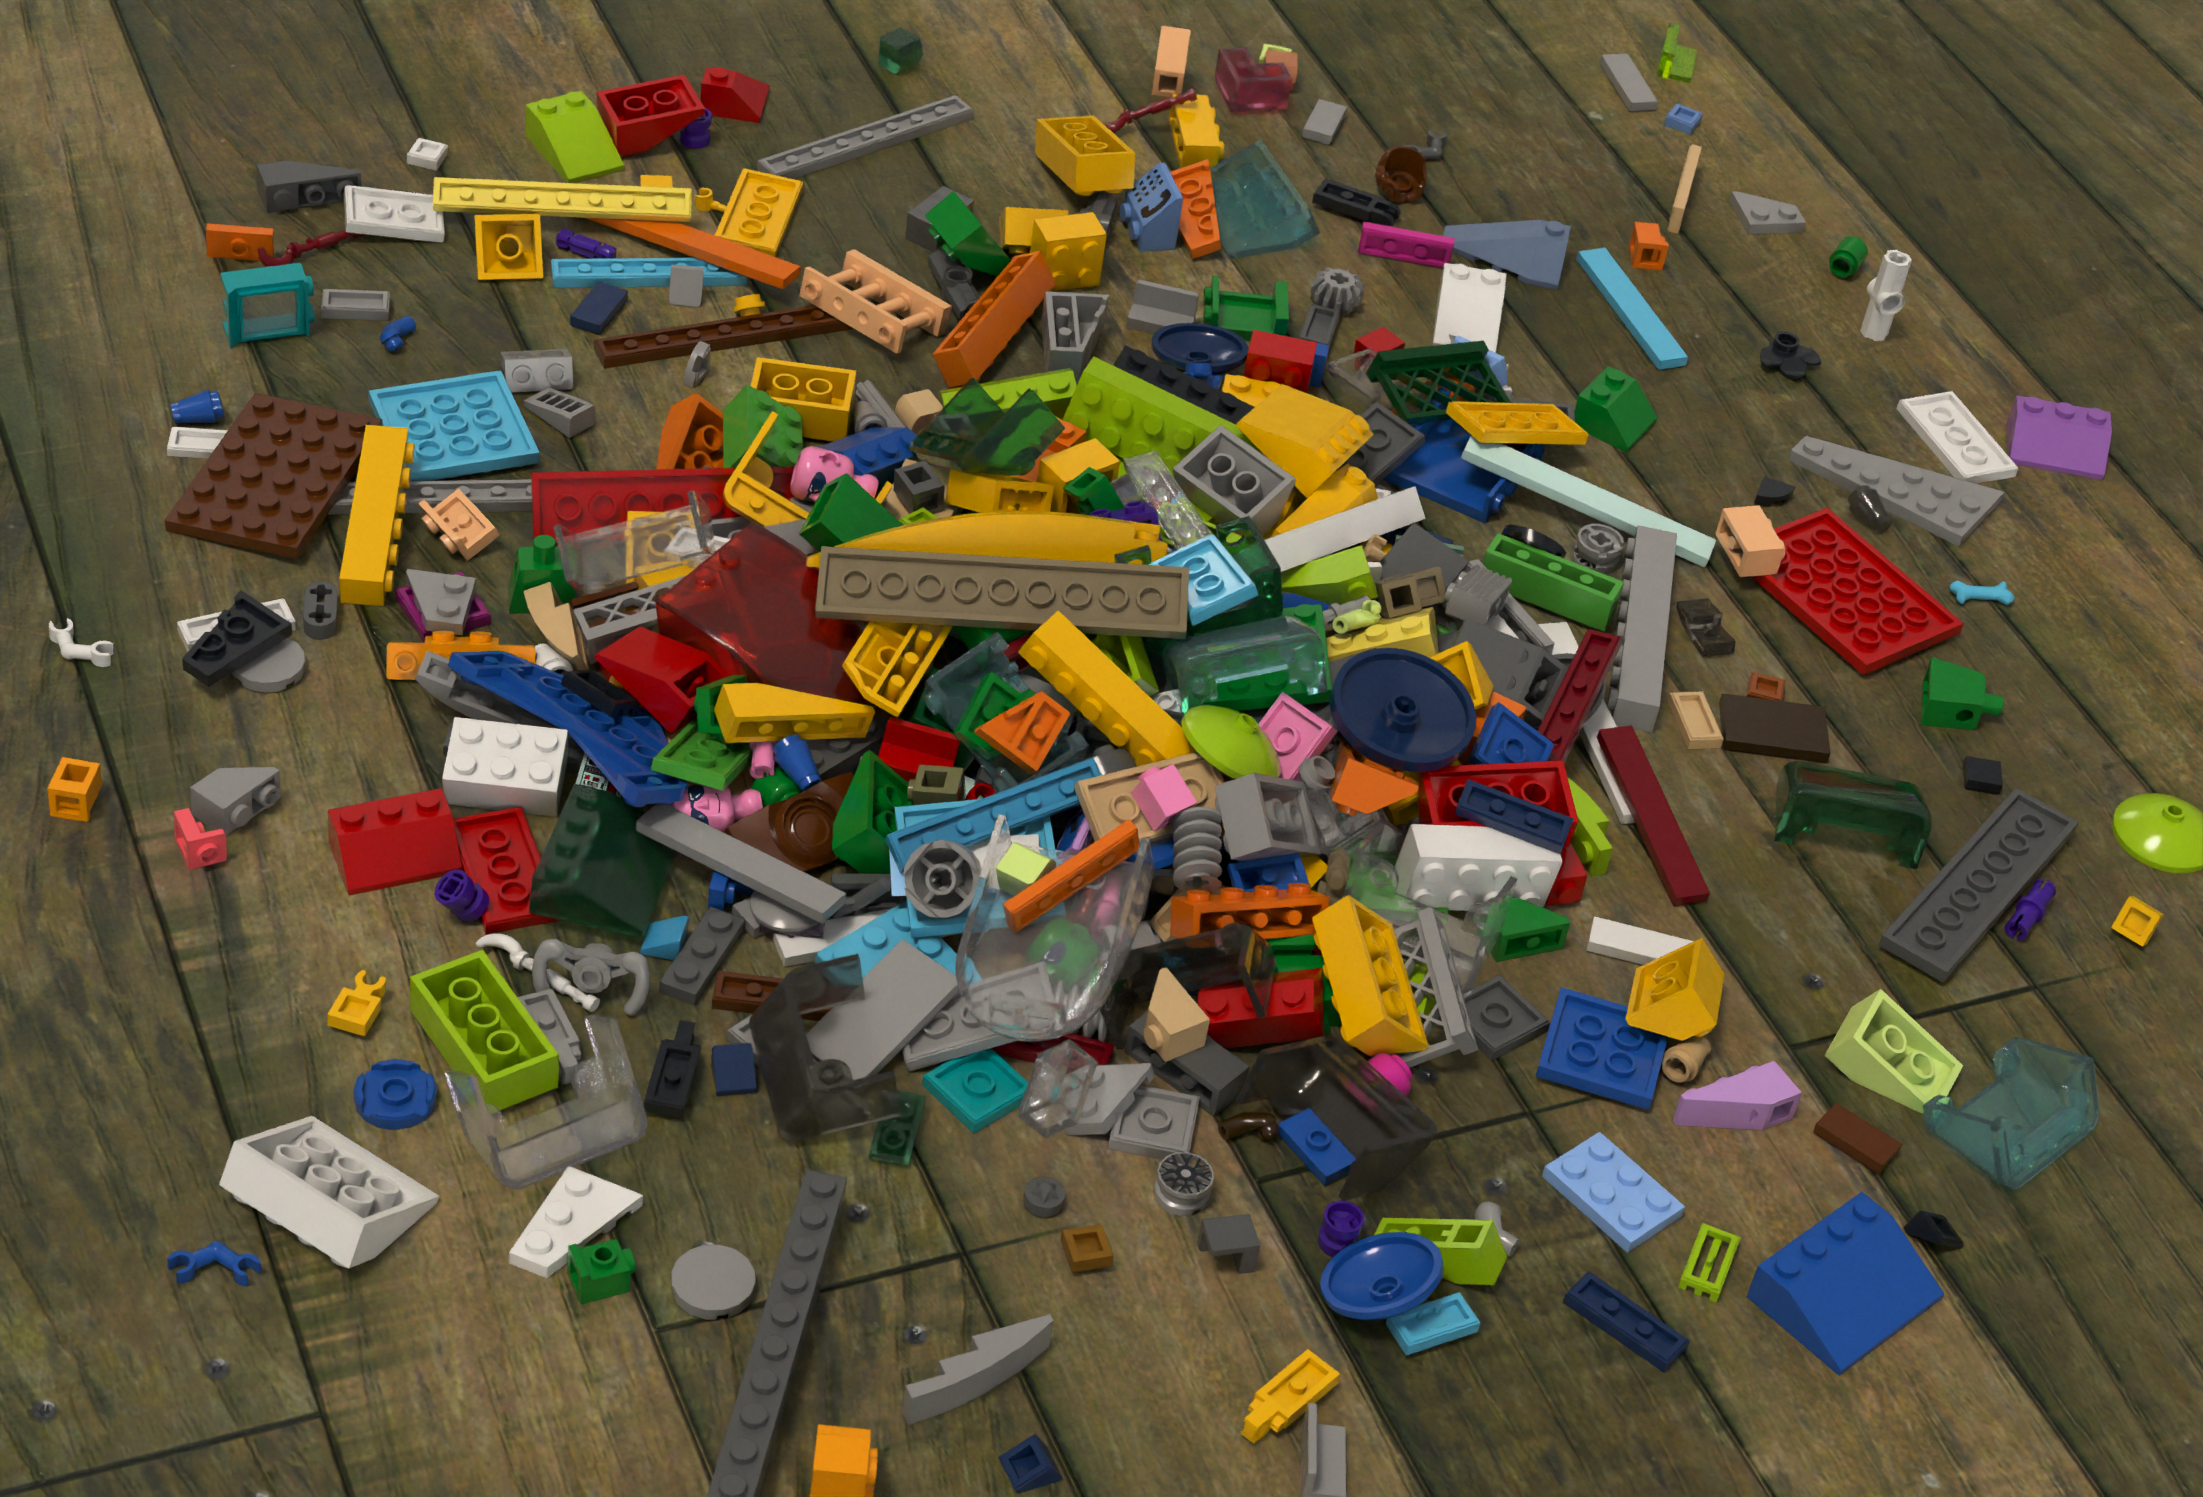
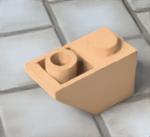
M1161 26L1151 95L1172 98V94L1182 93L1191 30Z

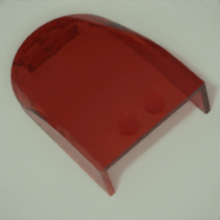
M751 522L655 601L659 634L708 653L730 676L733 674L746 675L747 683H761L863 705L869 702L862 696L842 665L870 621L816 618L815 608L819 568L806 566L808 556L804 552L754 522Z

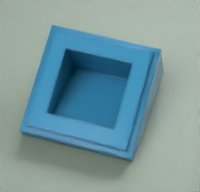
M679 916L650 923L640 954L674 961L683 948L688 936L689 916Z

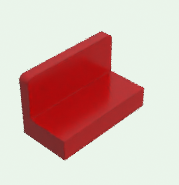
M889 717L878 757L905 781L909 782L910 779L915 780L919 764L953 767L960 740L953 736V733Z

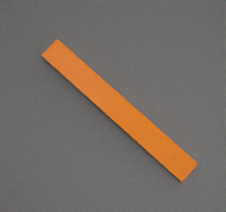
M586 218L780 289L786 288L799 278L801 274V266L679 222Z

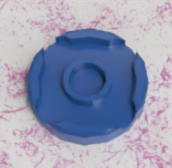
M393 1059L380 1061L372 1065L371 1070L366 1072L364 1076L363 1072L361 1073L354 1087V1103L358 1114L366 1122L383 1129L399 1130L411 1128L425 1121L434 1111L437 1101V1087L434 1077L429 1071L427 1074L421 1070V1065L407 1060Z

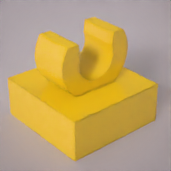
M2129 896L2111 928L2143 947L2149 942L2164 914L2136 897Z

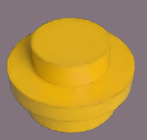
M760 294L746 295L734 299L735 306L733 307V312L740 313L741 317L760 314L759 309L766 306L765 302L761 301Z

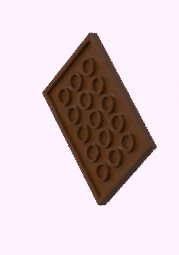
M254 393L164 520L166 531L298 559L357 471L366 425L383 426L382 419Z

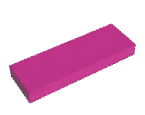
M1363 222L1358 253L1444 268V263L1450 264L1455 238Z

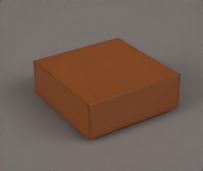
M1752 672L1746 697L1782 701L1785 680Z

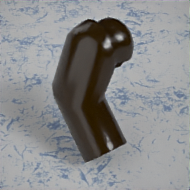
M1242 1112L1218 1123L1219 1134L1224 1140L1232 1139L1256 1128L1260 1139L1267 1140L1279 1135L1280 1128L1276 1124L1278 1119L1270 1112Z

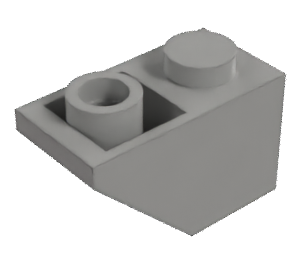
M275 767L216 769L190 787L192 815L212 829H223L226 836L237 828L244 826L251 818L264 809L273 806L281 798L280 770Z

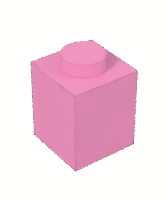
M1174 764L1161 770L1158 766L1146 770L1138 777L1140 782L1131 792L1153 831L1173 823L1174 818L1180 812L1193 808L1197 803Z

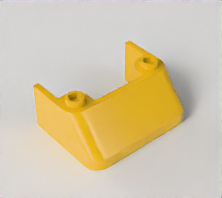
M773 411L729 478L723 492L724 502L731 510L759 527L804 520L809 515V512L769 489L773 482V471L766 462L756 457L774 429L778 414ZM887 481L875 499L881 505L885 502L893 484Z

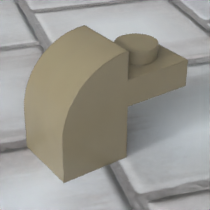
M1438 566L1408 574L1394 575L1375 582L1379 603L1382 608L1381 613L1384 618H1393L1421 611L1422 607L1444 602L1446 593L1441 567Z

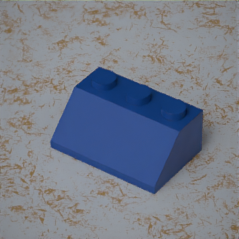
M908 427L870 428L818 447L849 457L854 464V474L859 476L865 474L875 476L879 480L877 492L882 490L887 481L891 484L894 483V470L901 468L905 459L921 462L924 461L930 451Z

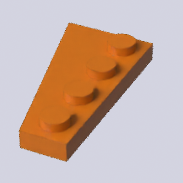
M1209 159L1171 171L1170 173L1183 197L1178 233L1192 259L1221 250Z

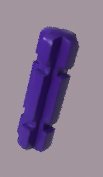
M561 229L556 236V245L566 250L571 248V252L590 259H596V257L598 259L616 258L617 249L611 245L604 244L601 246L602 243L600 241L580 234L574 236L575 233L567 229Z

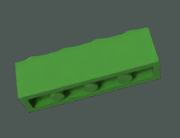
M1499 533L1486 550L1483 565L1488 570L1491 569L1493 573L1498 572L1500 576L1504 574L1506 578L1511 577L1512 584L1509 593L1524 602L1532 603L1557 615L1565 616L1605 632L1616 614L1624 582Z

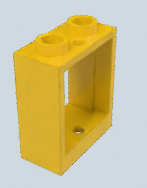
M950 469L946 504L979 513L1002 511L1050 512L1054 486L1009 474Z

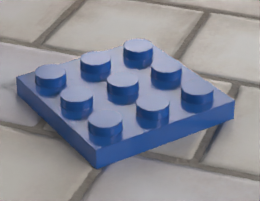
M1561 987L1535 1077L1649 1110L1668 1037L1629 1026L1625 1020L1628 1006Z

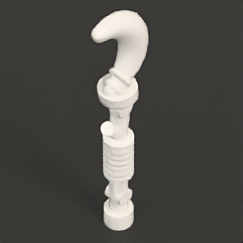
M493 933L481 937L476 942L478 948L492 946L506 950L510 953V960L514 968L518 970L526 968L532 971L534 959L530 958V954L524 951L520 943L514 938L504 934ZM550 968L547 969V980L551 988L562 995L567 994L571 996L574 1002L582 1003V1007L591 1013L597 1009L600 1003L597 997L592 994L586 995L584 991L572 986L570 980Z

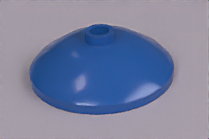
M1407 1232L1377 1234L1347 1246L1330 1260L1321 1276V1291L1327 1305L1343 1316L1366 1321L1388 1319L1404 1314L1424 1302L1440 1283L1444 1272V1263L1438 1247L1421 1235Z

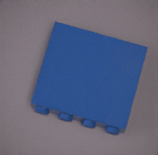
M1441 387L1437 389L1450 397L1451 391ZM1431 398L1430 404L1440 409H1447L1446 405ZM1454 419L1409 424L1425 436V443L1383 480L1404 489L1415 486L1418 495L1483 523H1486L1493 513L1498 514L1505 498L1507 496L1512 497L1518 484L1461 459L1471 436L1469 432ZM1545 445L1508 446L1539 461L1545 451Z

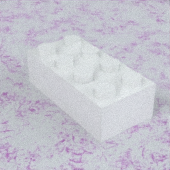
M1411 824L1391 877L1400 909H1426L1432 906L1433 908L1448 907V910L1483 911L1484 904L1520 898L1543 908L1563 861L1559 853L1489 827Z

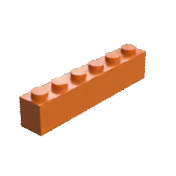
M1041 251L1014 256L932 354L948 388L960 385L964 387L978 383L983 372L993 365L996 356L1008 346L1007 343L1021 330L1023 323L1035 313L1036 307L1044 301L1045 291H1050L1054 287L1056 282Z

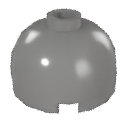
M940 839L923 844L910 855L904 866L903 876L905 875L904 882L906 888L904 889L906 896L917 910L929 917L947 918L963 913L974 904L982 890L983 872L980 861L971 849L957 841Z

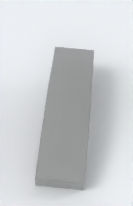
M1048 1314L972 1336L970 1352L939 1360L936 1377L905 1385L902 1413L907 1424L911 1425L948 1412L989 1392L1020 1372L1049 1347L1054 1321L1051 1315Z

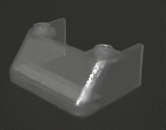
M695 491L687 492L690 502L689 506L578 534L571 533L561 524L553 526L566 582L576 589H584L585 594L588 595L605 591V585L687 564H689V568L709 565L710 558L716 555L712 517L708 503Z
M1377 822L1357 848L1343 898L1350 895L1393 925V929L1419 920L1418 911L1429 908V906L1395 893L1399 882L1396 868L1390 862L1376 857L1385 824ZM1512 876L1509 878L1492 904L1488 902L1473 904L1467 911L1464 921L1434 909L1445 927L1463 993L1471 990L1475 985L1503 927L1518 881L1517 878ZM1416 934L1406 938L1400 949L1412 953L1420 941L1419 935Z
M594 1015L584 1018L595 1056L582 1061L573 1072L572 1086L576 1096L575 1099L508 1126L505 1125L500 1110L494 1105L484 1102L476 1075L455 1070L444 1073L463 1133L498 1183L508 1188L522 1189L565 1171L568 1166H578L636 1142L644 1135L647 1128V1116L617 1019Z

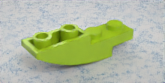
M1568 778L1579 821L1571 844L1577 852L1581 863H1584L1592 877L1606 874L1613 847L1605 837L1609 819L1592 798Z

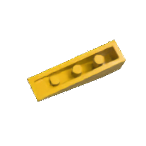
M761 683L723 684L714 707V712L726 743L781 741L793 734H798L801 740L865 738L875 714L872 706Z

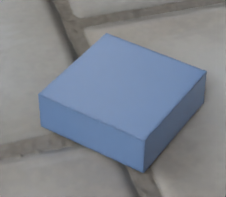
M1676 104L1666 116L1664 125L1691 135L1700 124L1703 113Z

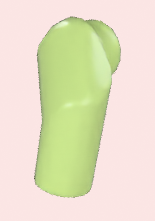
M1374 600L1364 601L1362 609H1356L1334 618L1333 629L1337 633L1343 634L1354 629L1375 625L1381 618L1379 614L1382 609L1380 603Z

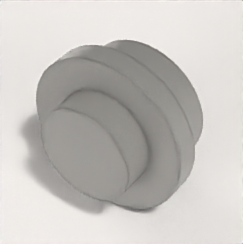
M1315 755L1312 758H1306L1299 766L1301 779L1310 789L1326 791L1332 786L1335 770L1332 764L1324 757Z

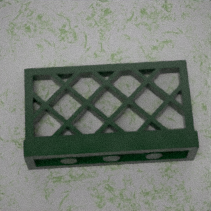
M1484 340L1378 351L1366 371V375L1371 383L1380 382L1399 418L1408 424L1452 419L1446 413V409H1440L1430 404L1431 398L1446 406L1451 401L1459 402L1456 400L1458 395L1470 402H1491L1482 397L1485 392L1494 397L1498 403H1511L1485 359L1489 349ZM1478 369L1484 381L1468 372H1475ZM1451 374L1460 380L1457 384L1442 375ZM1425 377L1433 382L1432 387L1416 378ZM1392 381H1401L1402 383L1407 385L1406 389L1404 390L1401 387L1393 384ZM1463 382L1479 389V393L1476 394L1462 386ZM1437 384L1453 392L1452 398L1436 390ZM1412 387L1427 395L1426 400L1410 393V388ZM1406 401L1421 409V412L1410 413L1404 402Z

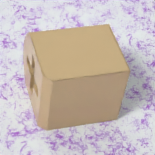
M926 389L903 395L896 404L895 413L906 427L915 433L921 441H925L928 438L934 415L943 414L944 407L933 393Z

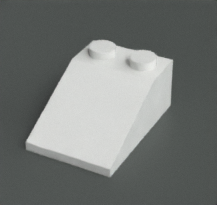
M1444 263L1438 291L1432 346L1442 345V343L1454 344L1449 338V333H1456L1471 342L1484 340L1488 349L1496 353L1506 273L1497 272L1493 269L1484 270L1467 267L1463 264Z

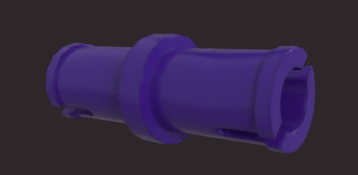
M2037 879L2029 893L2019 899L2015 906L2016 912L2004 927L2006 934L2010 938L2014 939L2017 932L2021 930L2017 936V941L2024 940L2033 925L2043 919L2046 913L2045 907L2056 894V887L2051 881L2047 880L2044 887L2040 889L2044 879Z

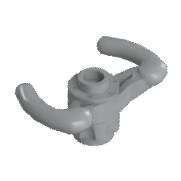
M548 939L541 942L532 965V980L536 992L550 989L547 980V965L549 961L554 960L571 971L575 985L587 993H599L608 987L612 978L632 973L635 976V986L631 997L624 1006V1012L628 1016H635L645 1003L650 988V971L647 959L643 955L633 951L615 955L609 946L600 943H591L583 949L572 947L558 939Z

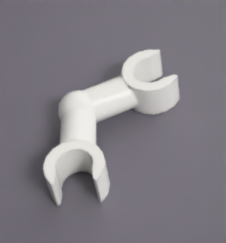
M67 618V628L56 629L52 621H50L49 638L51 641L59 644L62 657L67 660H91L94 665L99 667L111 666L110 655H113V643L110 641H97L92 645L74 644L73 622Z

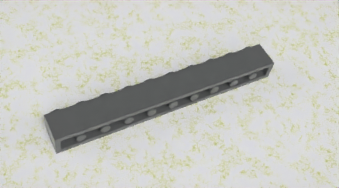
M806 1169L707 1497H760L843 1214L847 1177Z

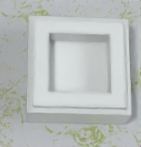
M418 138L407 154V164L437 171L448 155V145Z

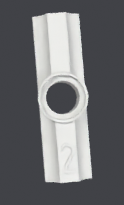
M1887 250L1886 255L1883 256L1877 277L1868 284L1866 292L1870 297V301L1860 330L1864 337L1874 341L1885 340L1894 315L1903 308L1905 298L1901 292L1912 261L1908 254L1898 250Z

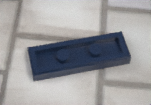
M1467 779L1454 813L1457 816L1561 854L1574 819Z
M1590 1271L1565 1294L1563 1300L1565 1305L1663 1373L1688 1348L1690 1340Z

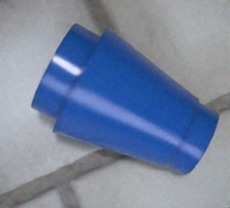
M207 389L171 404L175 424L217 423V419L225 417L218 390L210 392Z
M798 734L782 739L773 747V752L776 755L774 761L800 787L802 792L822 781L807 741L801 740Z

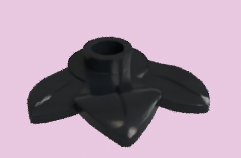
M1790 332L1777 333L1771 339L1769 346L1763 348L1760 354V362L1764 367H1778L1782 375L1794 380L1802 379L1806 374L1807 365H1820L1821 359L1813 349L1801 346L1799 338Z

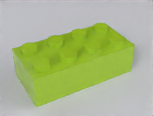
M483 950L410 976L411 1012L484 1116L558 1088V1052Z

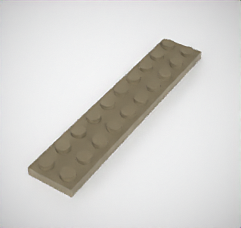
M821 546L815 614L816 618L1036 631L1059 610L1082 633L1186 639L1189 567Z

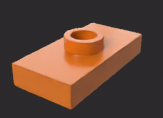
M207 223V257L260 261L258 257L259 247H263L269 256L275 257L274 229Z

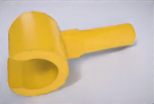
M700 188L699 195H694L695 206L698 210L703 212L711 210L725 212L727 206L713 200L711 189Z

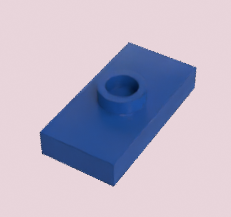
M1310 1108L1278 1123L1280 1128L1279 1136L1324 1186L1356 1170L1358 1160Z

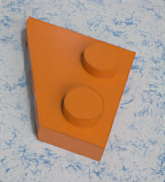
M1040 691L977 727L974 733L1031 775L1040 768L1068 719L1070 712L1043 691Z

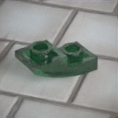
M887 1088L869 1152L870 1159L909 1167L926 1105L925 1095Z

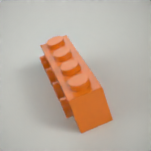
M1306 883L1288 884V889L1278 890L1276 886L1257 885L1252 892H1244L1241 888L1226 887L1221 888V894H1210L1206 890H1188L1186 896L1172 897L1170 935L1190 944L1314 935L1316 931L1312 917L1329 907V896L1311 890V885Z

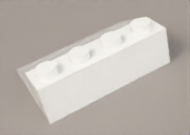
M313 1116L234 1141L219 1183L221 1187L231 1192L237 1201L251 1205L265 1214L268 1221L282 1225L296 1234L302 1243L316 1247L330 1256L332 1262L348 1269L377 1257L435 1206L440 1197Z

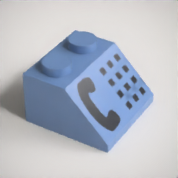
M1165 162L1158 163L1134 183L1133 189H1127L1124 203L1120 205V218L1122 222L1126 223L1129 237L1135 241L1139 252L1174 250L1176 247L1183 197Z

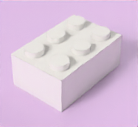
M454 717L442 777L443 793L448 805L497 811L522 807L524 814L557 817L568 760V730Z

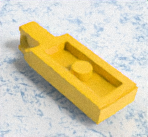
M1307 1349L1255 1393L1254 1400L1248 1406V1411L1251 1413L1244 1418L1245 1424L1241 1435L1254 1444L1264 1437L1270 1428L1276 1433L1282 1431L1283 1428L1286 1429L1306 1412L1308 1403H1316L1339 1383L1341 1374Z

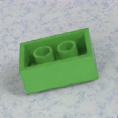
M747 384L723 409L724 468H736L772 411L778 414L774 429L756 457L766 462L770 467L795 466L801 450H803L802 416L794 408L782 405L772 399L766 392L757 390Z

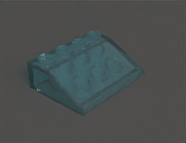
M1261 139L1210 168L1221 245L1230 259L1294 249L1320 234L1310 208Z

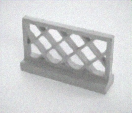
M1432 906L1418 911L1419 920L1394 929L1399 948L1406 938L1416 934L1419 935L1420 941L1412 953L1401 949L1400 952L1402 958L1407 960L1405 968L1408 977L1416 964L1428 968V972L1421 984L1409 980L1412 990L1416 991L1414 998L1417 1007L1425 995L1436 999L1437 1002L1429 1016L1419 1012L1421 1021L1424 1022L1423 1028L1426 1038L1434 1026L1444 1030L1447 1039L1437 1044L1429 1045V1048L1424 1051L1405 1053L1400 1058L1409 1068L1458 1049L1461 1050L1463 1055L1478 1050L1445 927Z

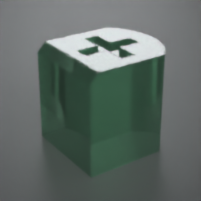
M902 27L880 37L878 65L891 73L896 74L922 59L923 46L920 39Z

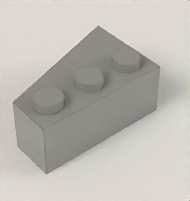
M1045 291L1041 327L1046 372L1070 368L1073 370L1076 383L1079 382L1105 326L1109 295Z

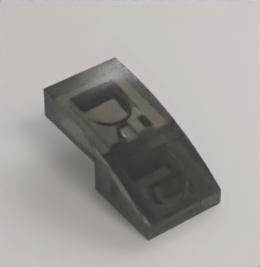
M1708 598L1677 602L1676 609L1682 625L1691 642L1703 657L1734 653L1736 641L1721 626L1722 612Z

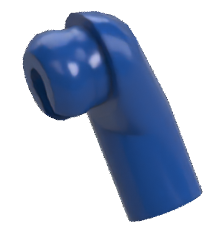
M406 316L387 324L380 335L381 343L385 344L389 352L400 349L404 344L400 337L416 330L415 321L411 316Z

